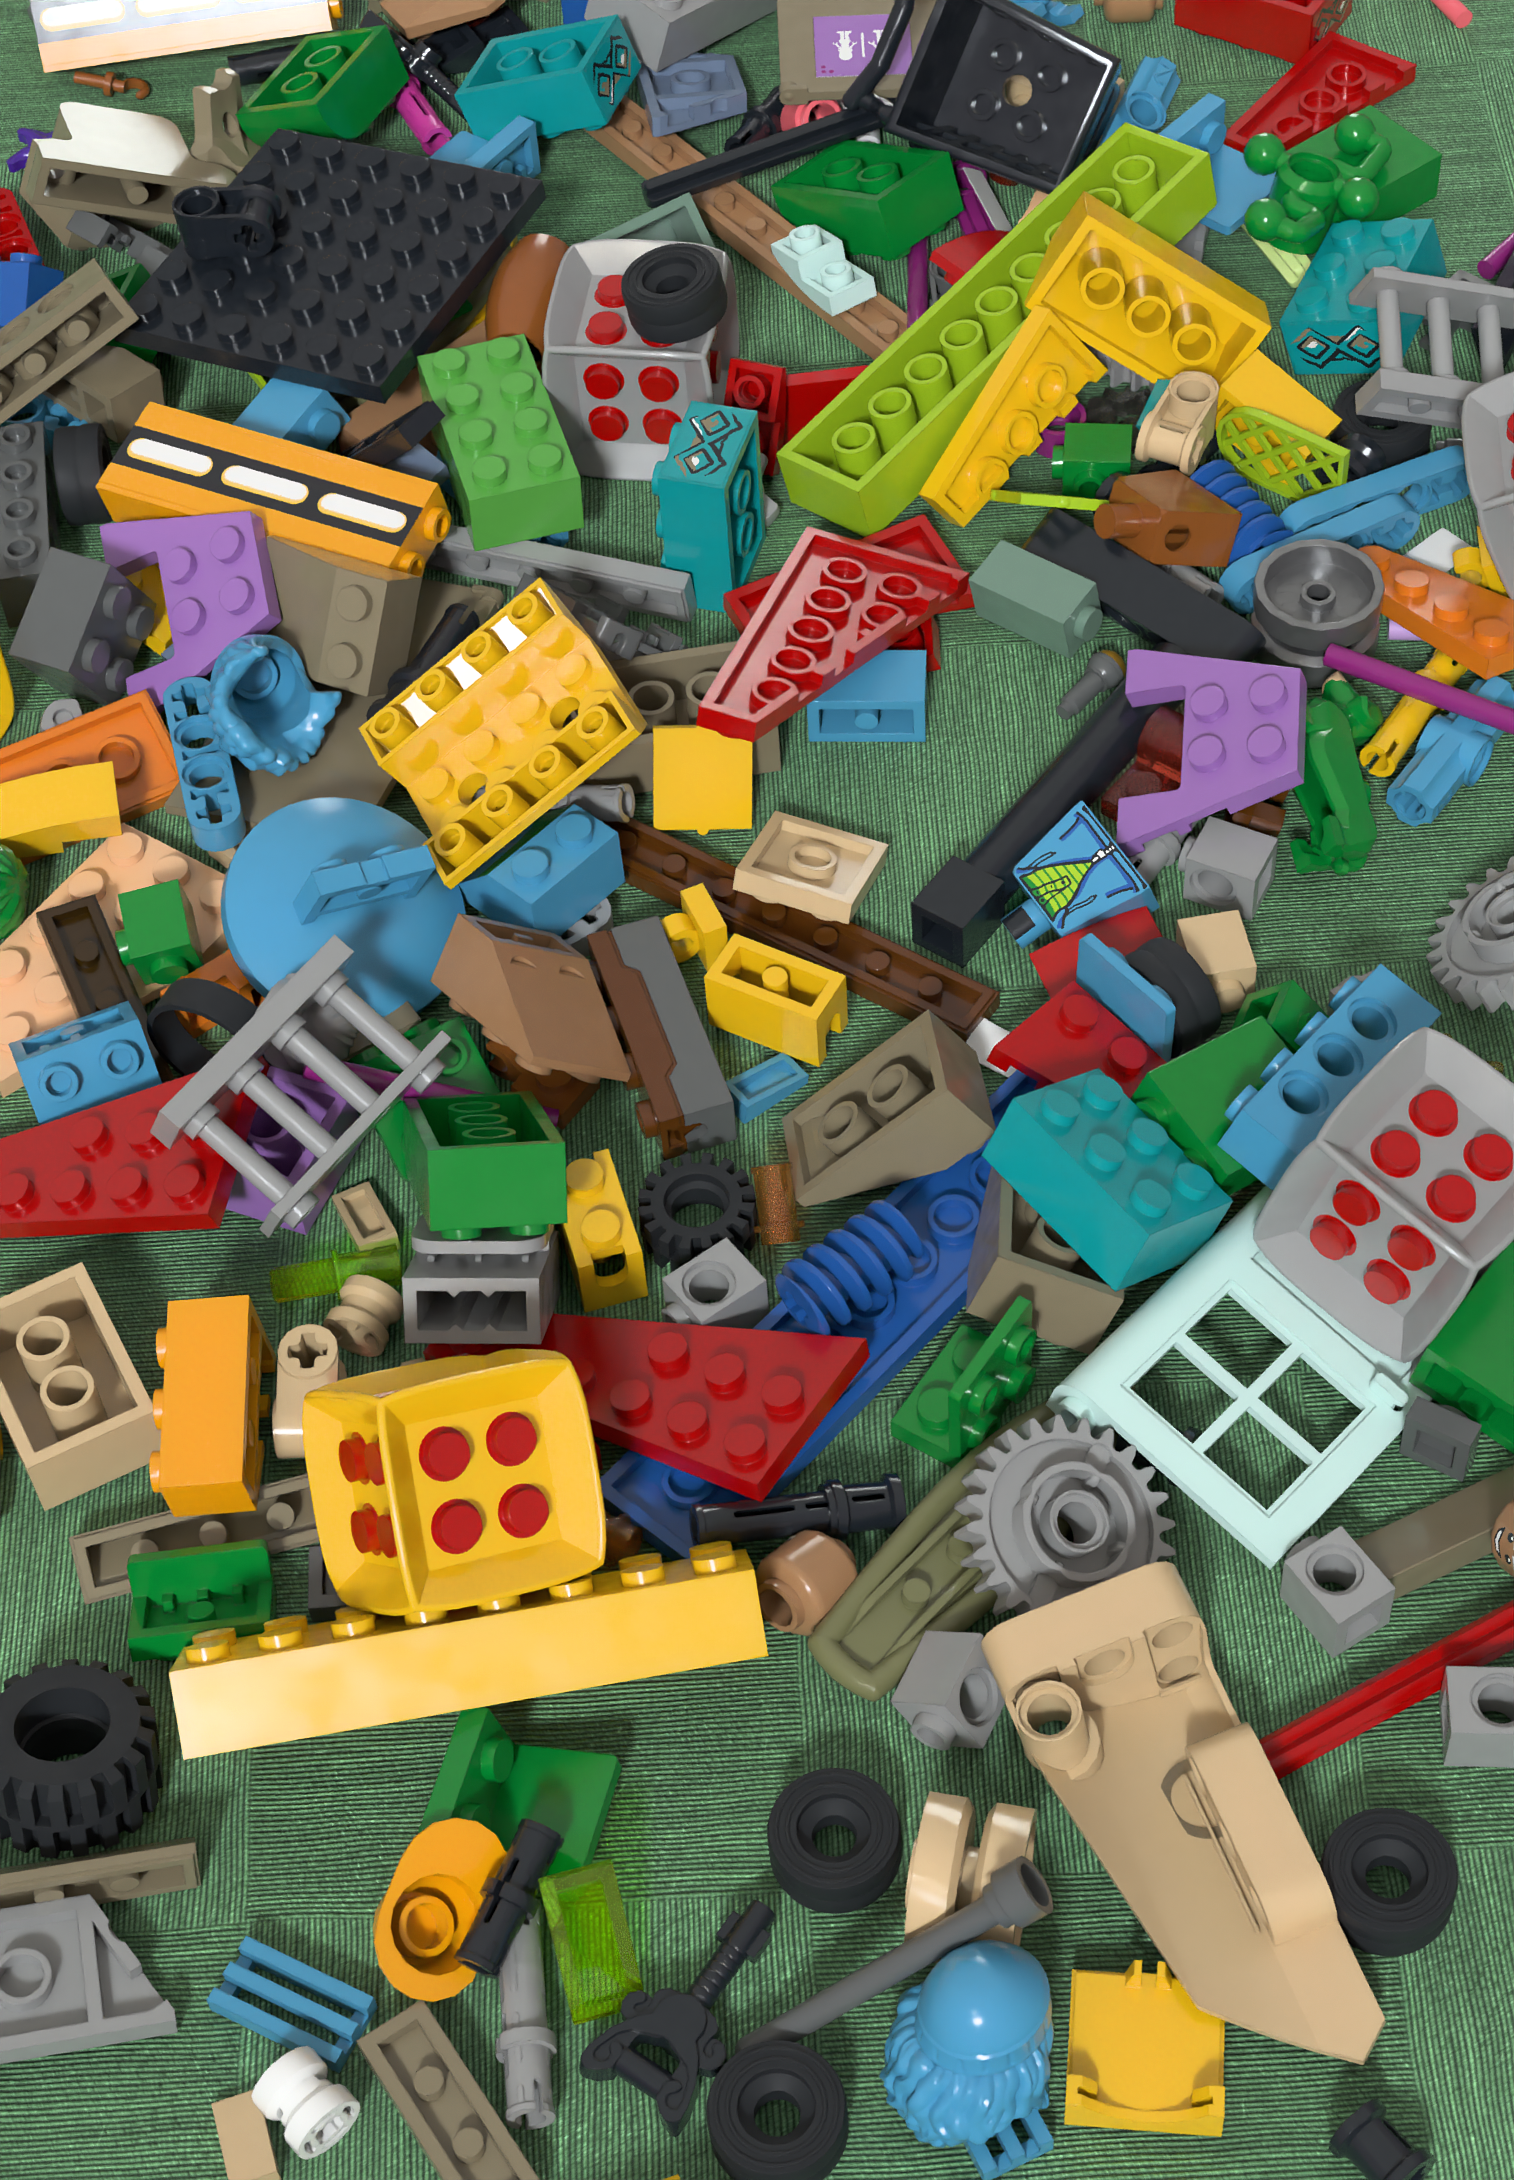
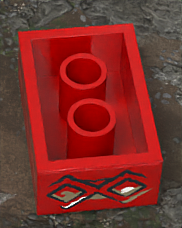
M1175 0L1174 25L1193 30L1200 35H1209L1237 44L1242 48L1253 49L1296 64L1329 31L1336 32L1351 14L1353 0Z

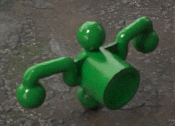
M1352 113L1344 116L1338 122L1334 133V140L1338 148L1345 154L1353 156L1368 152L1357 166H1352L1342 160L1327 158L1312 152H1299L1291 155L1285 152L1286 149L1281 139L1271 133L1264 132L1253 136L1244 148L1243 159L1248 169L1262 176L1275 172L1276 174L1269 197L1251 203L1244 214V226L1248 234L1255 240L1268 242L1275 248L1288 253L1299 255L1316 253L1331 227L1337 206L1342 214L1354 220L1367 218L1375 212L1379 204L1380 193L1372 180L1391 157L1392 147L1389 140L1376 132L1372 120L1364 114Z

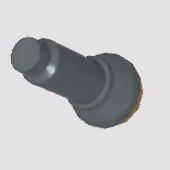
M1110 650L1094 653L1088 660L1084 676L1061 698V703L1056 707L1057 714L1062 719L1068 720L1072 715H1078L1100 692L1118 687L1126 674V665L1122 657Z

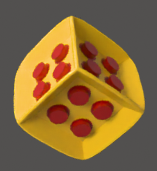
M505 1349L486 1356L446 1357L342 1379L305 1394L302 1411L303 1445L317 1532L324 1562L333 1587L341 1601L348 1606L390 1616H402L415 1612L454 1610L562 1584L584 1576L604 1564L607 1541L606 1517L593 1432L580 1380L571 1361L564 1354L542 1349Z

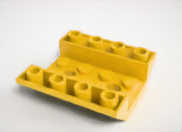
M539 577L359 727V730L378 765L408 790L432 834L422 845L428 846L436 870L444 885L453 889L641 735L648 724L601 649L548 584ZM578 709V716L563 728L567 716ZM486 785V792L471 803L476 791Z

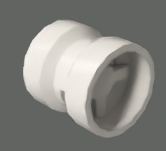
M309 2046L298 2047L275 2061L262 2074L252 2093L254 2104L267 2119L282 2121L285 2127V2141L300 2158L305 2160L314 2158L335 2145L350 2130L360 2112V2103L345 2086L332 2084L331 2081L326 2079L328 2072L326 2063Z

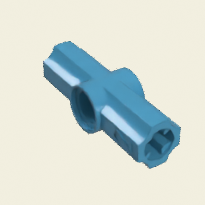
M1145 56L1140 61L1115 112L1106 124L1097 148L1125 122L1157 133L1166 121V110L1181 81L1176 72L1177 65L1163 56L1158 58Z
M1495 676L1488 680L1476 679L1467 690L1469 693L1514 709V691L1511 684L1500 677ZM1452 712L1446 717L1441 714L1435 715L1425 727L1418 741L1414 757L1389 786L1386 803L1393 808L1397 818L1408 825L1417 827L1422 823L1431 824L1462 784L1471 787L1479 780L1491 758L1494 744L1504 731Z

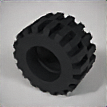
M62 1659L61 1666L48 1668L46 1662L32 1666V1674L25 1677L15 1674L3 1682L5 1691L0 1693V1839L3 1840L11 1837L13 1848L24 1853H28L34 1847L40 1848L41 1857L57 1859L60 1851H72L73 1858L89 1855L88 1848L99 1844L106 1850L120 1843L118 1834L122 1831L133 1834L144 1824L142 1812H153L159 1801L158 1789L163 1788L164 1773L154 1706H151L150 1697L142 1685L134 1686L132 1675L122 1669L109 1673L108 1663L93 1660L88 1666H81L78 1659ZM85 1754L67 1761H51L64 1755Z

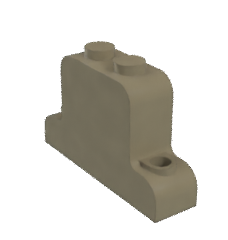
M64 102L59 107L52 138L42 139L38 142L26 193L31 204L177 224L172 210V201L177 194L195 186L228 187L237 175L222 165L199 161L193 158L178 127L164 117L77 102Z

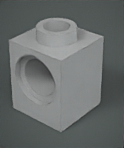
M1209 816L1198 837L1189 836L1179 856L1178 870L1185 873L1183 898L1223 912L1239 910L1241 918L1252 921L1274 880L1278 838Z
M727 1237L662 1278L665 1308L661 1310L664 1322L753 1329L769 1313L766 1279ZM708 1300H718L715 1303H703Z
M1339 1526L1320 1539L1317 1536L1307 1537L1290 1550L1284 1560L1280 1597L1332 1658H1335L1389 1623L1396 1588L1345 1529ZM1334 1582L1340 1584L1346 1590L1332 1592L1318 1584Z
M925 1631L890 1701L911 1725L910 1730L913 1736L931 1748L948 1750L953 1746L983 1749L1005 1705L981 1649V1641L984 1638L981 1633Z
M1446 1666L1439 1696L1443 1766L1514 1768V1667ZM1497 1711L1509 1717L1512 1722L1505 1724L1495 1723L1487 1719L1482 1713Z

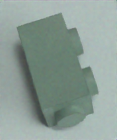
M1002 539L969 579L978 616L1069 659L1072 658L1084 641L1088 642L1094 638L1101 626L1103 613L1101 611L1096 582Z

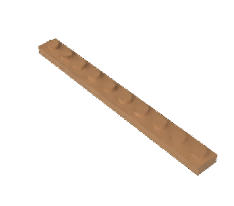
M626 95L623 96L608 124L594 131L584 129V131L646 180L707 159L675 133L653 137L645 110ZM734 180L691 196L705 226L873 360L881 355L907 330V313L877 290V296L833 317L815 304L795 284L772 254L771 244L789 236V233L796 227Z

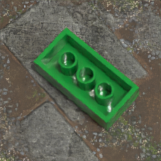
M531 1091L403 1098L405 1173L430 1231H441V1237L446 1239L465 1240L480 1237L482 1235V1228L509 1227L511 1234L531 1236L548 1233L550 1231V1224L568 1223L565 1141Z

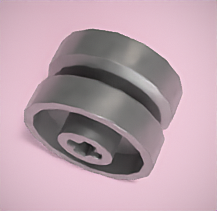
M1326 539L1300 540L1275 549L1260 563L1254 579L1252 600L1254 611L1251 616V624L1267 640V643L1255 657L1259 664L1301 668L1307 681V687L1318 688L1322 687L1325 680L1331 674L1338 671L1323 665L1325 652L1331 643L1374 658L1378 645L1379 617L1382 611L1385 590L1381 570L1367 554L1346 543ZM1341 672L1347 681L1357 678Z

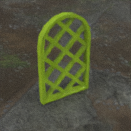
M1249 406L1235 407L1219 421L1216 436L1221 453L1225 460L1232 463L1237 473L1255 484L1297 502L1347 483L1350 450L1268 412ZM1241 418L1249 429L1239 432L1231 419ZM1254 421H1257L1262 424L1257 426ZM1273 430L1283 445L1273 448L1263 432ZM1254 436L1264 451L1255 454L1245 439ZM1288 436H1290V437H1292V438H1294V439H1296V440L1291 441V440L1288 438ZM1237 443L1246 458L1241 459L1235 453L1231 444ZM1306 445L1316 460L1306 463L1296 448ZM1321 451L1329 454L1330 456L1325 457ZM1288 452L1298 467L1288 470L1278 455ZM1270 458L1280 473L1270 476L1260 461ZM1339 461L1338 473H1336L1330 464ZM1322 467L1332 482L1322 485L1312 470ZM1304 474L1313 489L1303 491L1294 476ZM1286 480V482L1288 483V485L1285 484V483H1282V482H1280V481Z

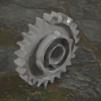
M1513 856L1509 859L1506 870L1498 872L1492 868L1486 871L1487 880L1483 884L1468 883L1466 889L1469 895L1465 899L1450 900L1448 905L1454 913L1436 919L1435 923L1441 932L1428 938V942L1433 948V951L1426 955L1427 960L1433 967L1430 970L1444 993L1447 992L1453 1003L1457 1004L1463 1001L1469 1011L1475 1010L1483 1003L1489 1013H1494L1505 1001L1514 1011Z
M1061 1415L1053 1416L1044 1422L1042 1427L1035 1418H1032L1017 1427V1433L1009 1429L995 1438L996 1448L989 1446L976 1455L975 1460L981 1469H974L961 1480L965 1487L974 1495L966 1496L955 1503L954 1506L955 1510L970 1519V1523L954 1532V1538L972 1544L973 1552L967 1555L960 1563L962 1567H979L983 1576L974 1587L975 1593L994 1590L997 1593L998 1598L992 1612L995 1616L1011 1608L1019 1616L1141 1566L1154 1562H1163L1176 1554V1550L1161 1541L1160 1534L1176 1526L1174 1520L1161 1517L1157 1513V1507L1164 1503L1169 1496L1166 1492H1150L1147 1487L1148 1481L1156 1470L1154 1467H1146L1140 1470H1136L1133 1467L1132 1461L1137 1447L1134 1445L1120 1452L1116 1451L1113 1448V1429L1108 1428L1093 1438L1087 1418H1082L1072 1424L1068 1430ZM1057 1516L1066 1520L1070 1525L1074 1536L1073 1543L1064 1538L1059 1531Z

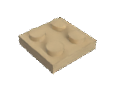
M775 810L737 866L733 890L753 895L756 899L765 903H779L809 912L821 920L849 924L883 869L889 844Z

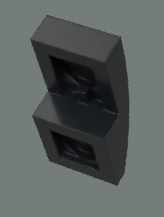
M506 5L471 28L465 22L438 30L429 38L423 40L443 57L437 65L444 74L469 72L491 39L529 32L530 30L510 7Z

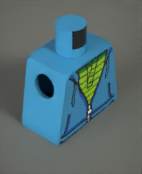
M1082 800L1015 866L1012 873L1029 899L1000 920L1020 948L1024 949L1051 928L1060 939L1089 925L1133 909L1147 906L1150 913H1152L1160 906L1150 886Z

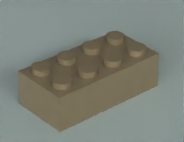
M737 641L633 657L632 661L626 658L608 661L648 725L641 735L584 780L583 783L591 785L629 784L634 794L653 791V725H696L699 704ZM578 709L567 716L563 728L578 716ZM778 726L754 743L752 742V775L781 771Z

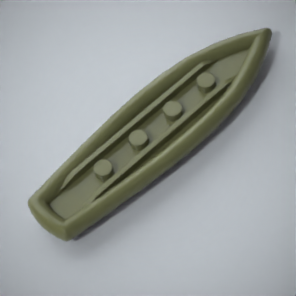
M1135 1385L1130 1388V1389H1132L1134 1392H1135ZM1048 1400L1016 1416L988 1436L981 1445L973 1448L945 1474L879 1548L807 1640V1647L818 1664L834 1681L868 1701H878L900 1683L925 1631L965 1632L994 1607L998 1598L994 1590L982 1593H975L974 1591L975 1585L983 1576L979 1567L969 1568L961 1566L960 1561L973 1552V1546L969 1542L954 1538V1532L969 1524L970 1519L955 1510L954 1506L955 1503L966 1496L974 1495L965 1487L961 1480L974 1469H981L975 1460L976 1455L989 1446L996 1448L995 1438L1009 1429L1017 1433V1427L1032 1418H1035L1042 1427L1044 1422L1055 1416V1413L1046 1406ZM1115 1430L1113 1442L1114 1449L1116 1447L1117 1439L1119 1436V1434ZM1057 1516L1059 1531L1066 1538L1072 1529L1066 1520Z

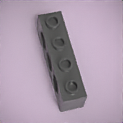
M43 421L24 424L16 423L0 427V601L9 628H14L20 625L50 547L61 550L59 498L54 461Z

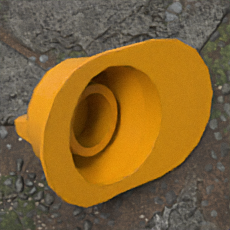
M454 1817L434 1822L417 1834L401 1856L388 1890L375 1910L373 1934L379 1967L390 1984L411 1999L435 2002L456 1996L473 1981L477 1974L461 1965L458 1960L454 1959V1955L460 1948L484 1899L479 1892L487 1877H495L507 1854L496 1834L481 1823Z

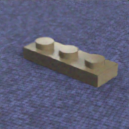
M423 2000L416 2002L357 2040L361 2054L441 2180H539Z

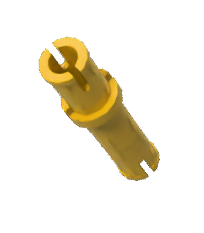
M1436 649L1424 669L1416 671V674L1454 687L1468 668L1458 662L1453 665L1452 661L1454 659ZM1404 695L1370 742L1360 751L1359 758L1362 766L1364 767L1369 764L1377 753L1379 757L1368 772L1377 777L1390 776L1431 717L1444 709Z

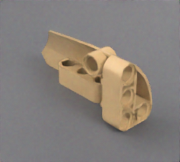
M1167 1561L1141 1566L1011 1618L990 1630L981 1641V1649L1021 1738L1025 1756L1033 1767L1041 1771L1196 2008L1275 2040L1364 2065L1386 2023L1385 2017L1338 1922L1335 1902L1326 1878L1266 1754L1248 1722L1241 1724L1211 1660L1206 1627L1176 1566ZM1058 1720L1068 1723L1067 1727L1057 1734L1046 1735L1037 1732L1040 1726L1049 1721Z

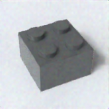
M50 547L8 654L56 691L106 706L118 701L121 694L127 690L125 678L132 676L134 673L133 664L142 641L152 631L154 611L157 604L111 564Z

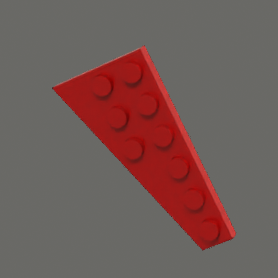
M807 526L699 704L696 726L716 731L727 738L743 739L754 743L966 593L970 573Z
M261 1056L258 1059V1061L262 1065H264V1068L261 1071V1073L267 1076L270 1066L263 1058V1056ZM198 1072L1 1138L0 1238L220 1229L237 1170L200 1137L192 1140L187 1134H184L169 1150L150 1133L159 1111ZM229 1089L214 1104L220 1110L217 1117L246 1142L258 1105L244 1092L237 1096Z
M554 1313L541 1344L430 1343L423 1351L426 1361L456 1356H486L505 1349H542L562 1353L569 1358L580 1380L594 1436L761 1503L870 1357L866 1338Z

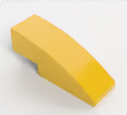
M113 761L34 774L0 784V844L10 848L18 858L64 853L63 842L122 835Z

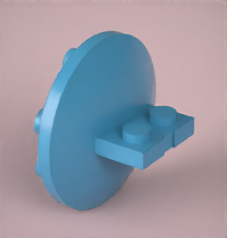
M328 797L303 800L281 808L264 818L249 832L235 852L226 871L222 886L221 919L223 931L236 964L250 984L264 998H266L270 989L278 981L284 979L287 974L297 973L335 934L354 951L343 971V974L349 978L346 985L383 1018L406 1001L419 1014L442 992L430 980L458 913L466 915L459 884L453 889L444 885L436 870L428 846L422 845L428 838L415 826L397 814L368 802L349 798Z

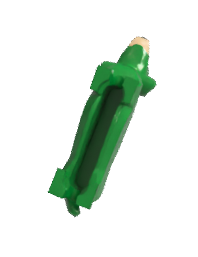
M1336 671L1325 680L1322 685V698L1315 697L1306 702L1304 783L1291 788L1311 825V847L1306 840L1299 838L1290 843L1296 871L1299 874L1333 870L1335 874L1343 876L1349 872H1357L1364 867L1368 853L1372 850L1377 839L1378 831L1369 807L1371 787L1362 778L1355 748L1371 740L1379 726L1383 723L1384 718L1381 709L1368 699L1367 695H1359L1340 671Z

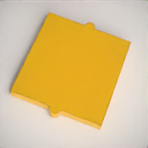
M653 725V828L657 830H697L700 835H706L710 829H752V742L743 739L727 738L716 731L696 725Z

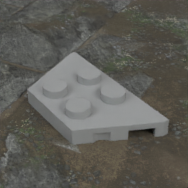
M90 1894L0 1909V2064L178 2033L174 2008L167 1999L163 2001L144 1975L139 1960L128 1945L120 1941L110 1927L109 1919Z

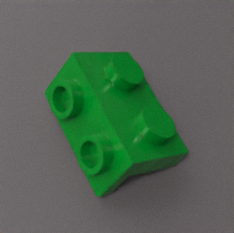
M264 1539L130 1555L128 1558L127 1572L133 1601L127 1640L132 1662L153 1659L173 1661L178 1658L184 1647L193 1645L192 1636L195 1634L220 1628H235L237 1638L265 1632L264 1623L276 1619L278 1595L268 1543Z

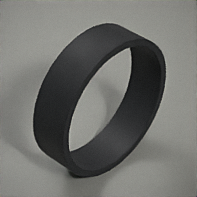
M183 978L174 981L147 1018V1031L151 1042L162 1058L180 1075L186 1076L200 1071L215 1054L203 1047L186 1031L174 1010L186 1011L202 1016L235 1035L254 1016L258 1007L242 995L221 984L199 978Z

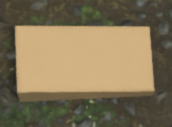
M369 1181L331 1196L333 1204L363 1264L401 1249L397 1232Z
M253 2090L211 2103L228 2180H282L267 2119L252 2100Z

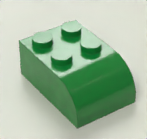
M387 25L309 35L299 43L235 115L248 138L261 147L278 128L337 140L353 139L368 132L373 127L375 118L384 108L394 103L396 100L395 95L410 78Z
M846 140L828 147L771 185L775 202L782 216L797 228L816 224L842 240L843 248L847 255L865 254L878 256L884 261H893L905 257L911 252L913 245L926 236L941 232L945 229L946 222L964 210L949 152Z

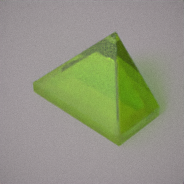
M612 1859L538 1878L573 2025L620 2013L622 2000L630 1992L640 1990L644 1992Z

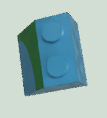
M576 804L545 813L459 883L463 900L491 920L551 932L560 937L625 882L618 832Z

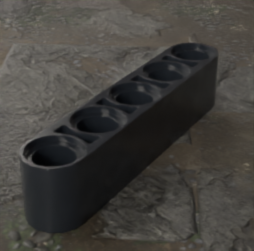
M1052 507L1021 546V549L1096 582L1103 615L1154 646L1158 643L1167 642L1181 647L1192 656L1252 662L1267 643L1264 635L1238 614L1111 539L1100 538L1094 529L1057 508Z

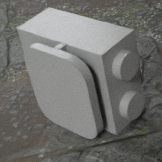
M422 1214L411 1233L412 1248L416 1253L402 1277L405 1343L541 1344L561 1294L559 1231H553L554 1224H550V1231L548 1233L540 1235H514L509 1232V1227L482 1228V1235L477 1238L452 1240L441 1237V1231H430Z

